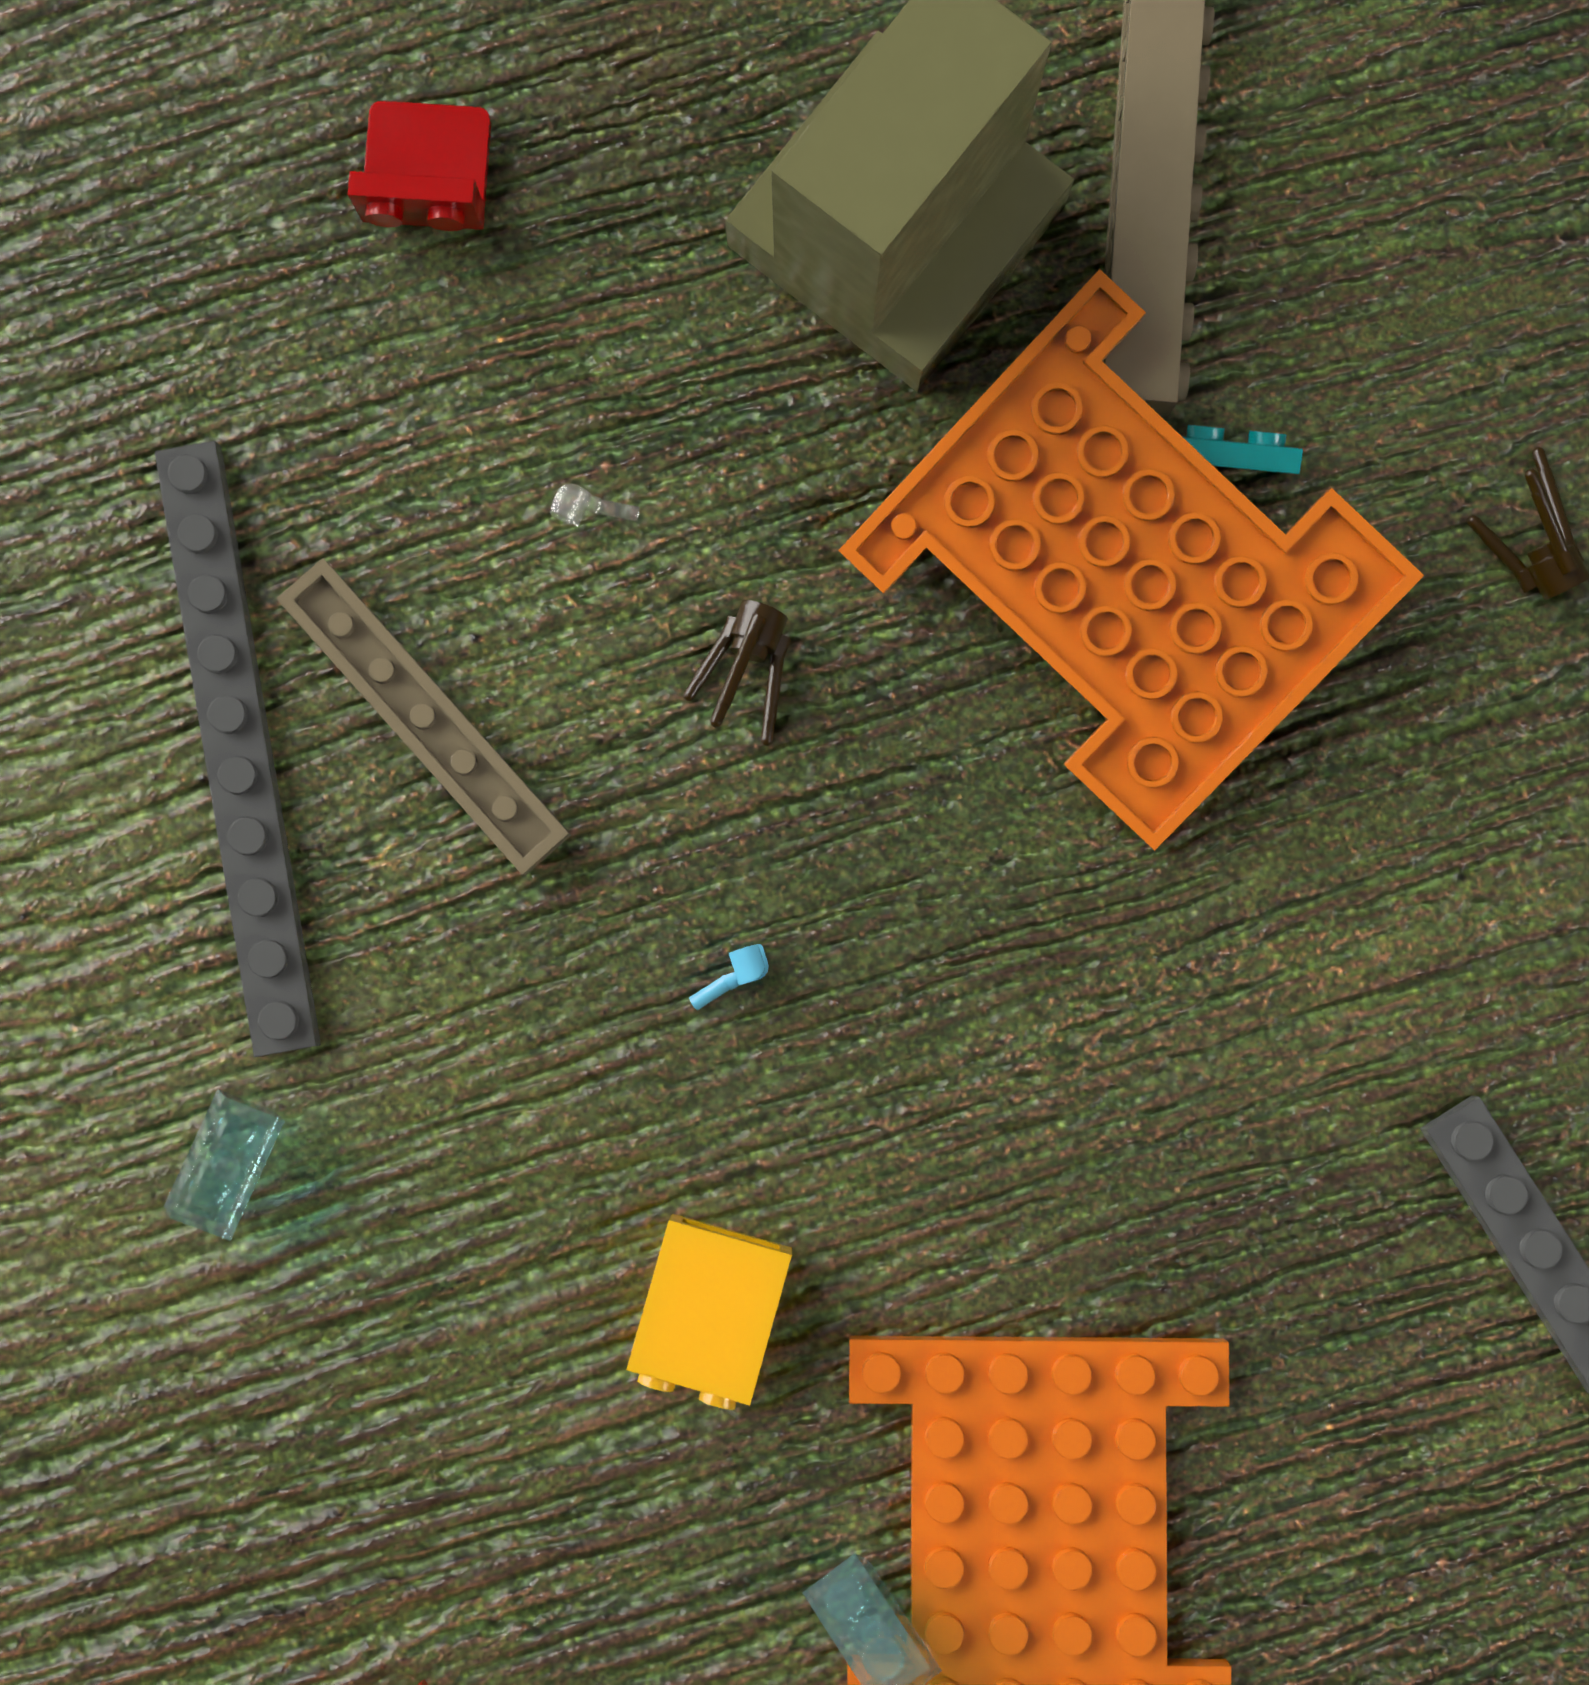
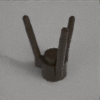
M1537 447L1532 452L1537 471L1528 469L1525 472V479L1550 542L1527 553L1532 565L1526 567L1478 516H1469L1467 523L1515 575L1524 593L1537 587L1542 598L1547 600L1589 579V573L1583 563L1584 559L1575 544L1543 448Z
M743 600L736 617H727L721 635L683 693V698L686 701H692L731 645L730 650L736 654V657L710 719V724L718 728L722 725L726 713L731 706L749 660L764 663L767 655H771L761 732V743L765 746H769L773 741L784 658L791 642V638L782 634L788 618L781 611L757 601Z

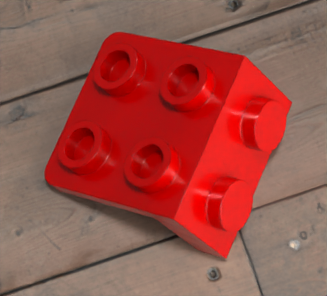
M377 101L373 103L369 109L364 172H349L348 197L362 222L381 227L413 225L428 226L442 231H459L462 229L483 230L492 125L487 110L482 107L395 101Z

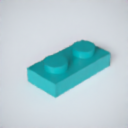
M1188 425L1186 437L1182 436L1213 466L1300 474L1303 449L1285 446L1287 434L1249 431L1248 443L1225 441V428Z

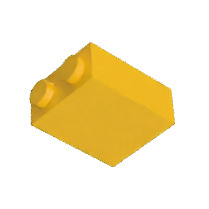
M672 1214L667 1224L626 1370L638 1373L637 1382L655 1390L674 1392L675 1386L680 1385L700 1391L698 1399L714 1407L734 1410L737 1402L750 1406L791 1261L792 1247Z

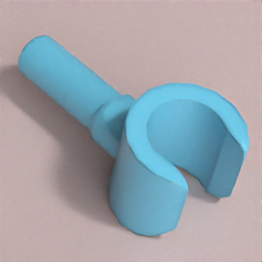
M761 944L751 945L730 952L729 956L734 972L723 975L690 996L689 999L693 1007L699 1010L727 991L765 977L769 964L763 946Z

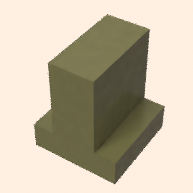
M909 0L883 33L879 30L876 32L726 218L727 246L918 392L1067 203L1074 178L1025 142L1052 42L997 0Z

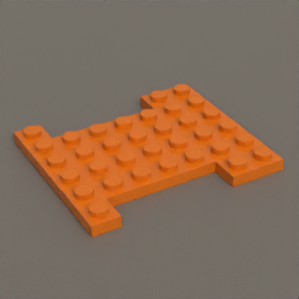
M1099 269L838 551L884 594L926 549L938 558L1106 718L1063 764L1155 851L1424 575L1332 488L1328 489L1286 533L1279 529L1103 362L1143 319L1146 312Z
M849 1336V1404H911L910 1656H847V1685H1231V1665L1227 1659L1167 1658L1166 1406L1229 1407V1342L1224 1338Z

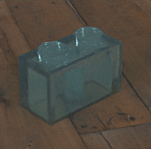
M217 1089L164 1204L169 1218L231 1241L285 1120L275 1111Z
M854 1553L803 1592V1595L861 1685H924L942 1671L868 1559Z

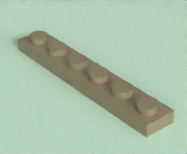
M324 558L276 598L523 876L531 872L571 836L566 828Z

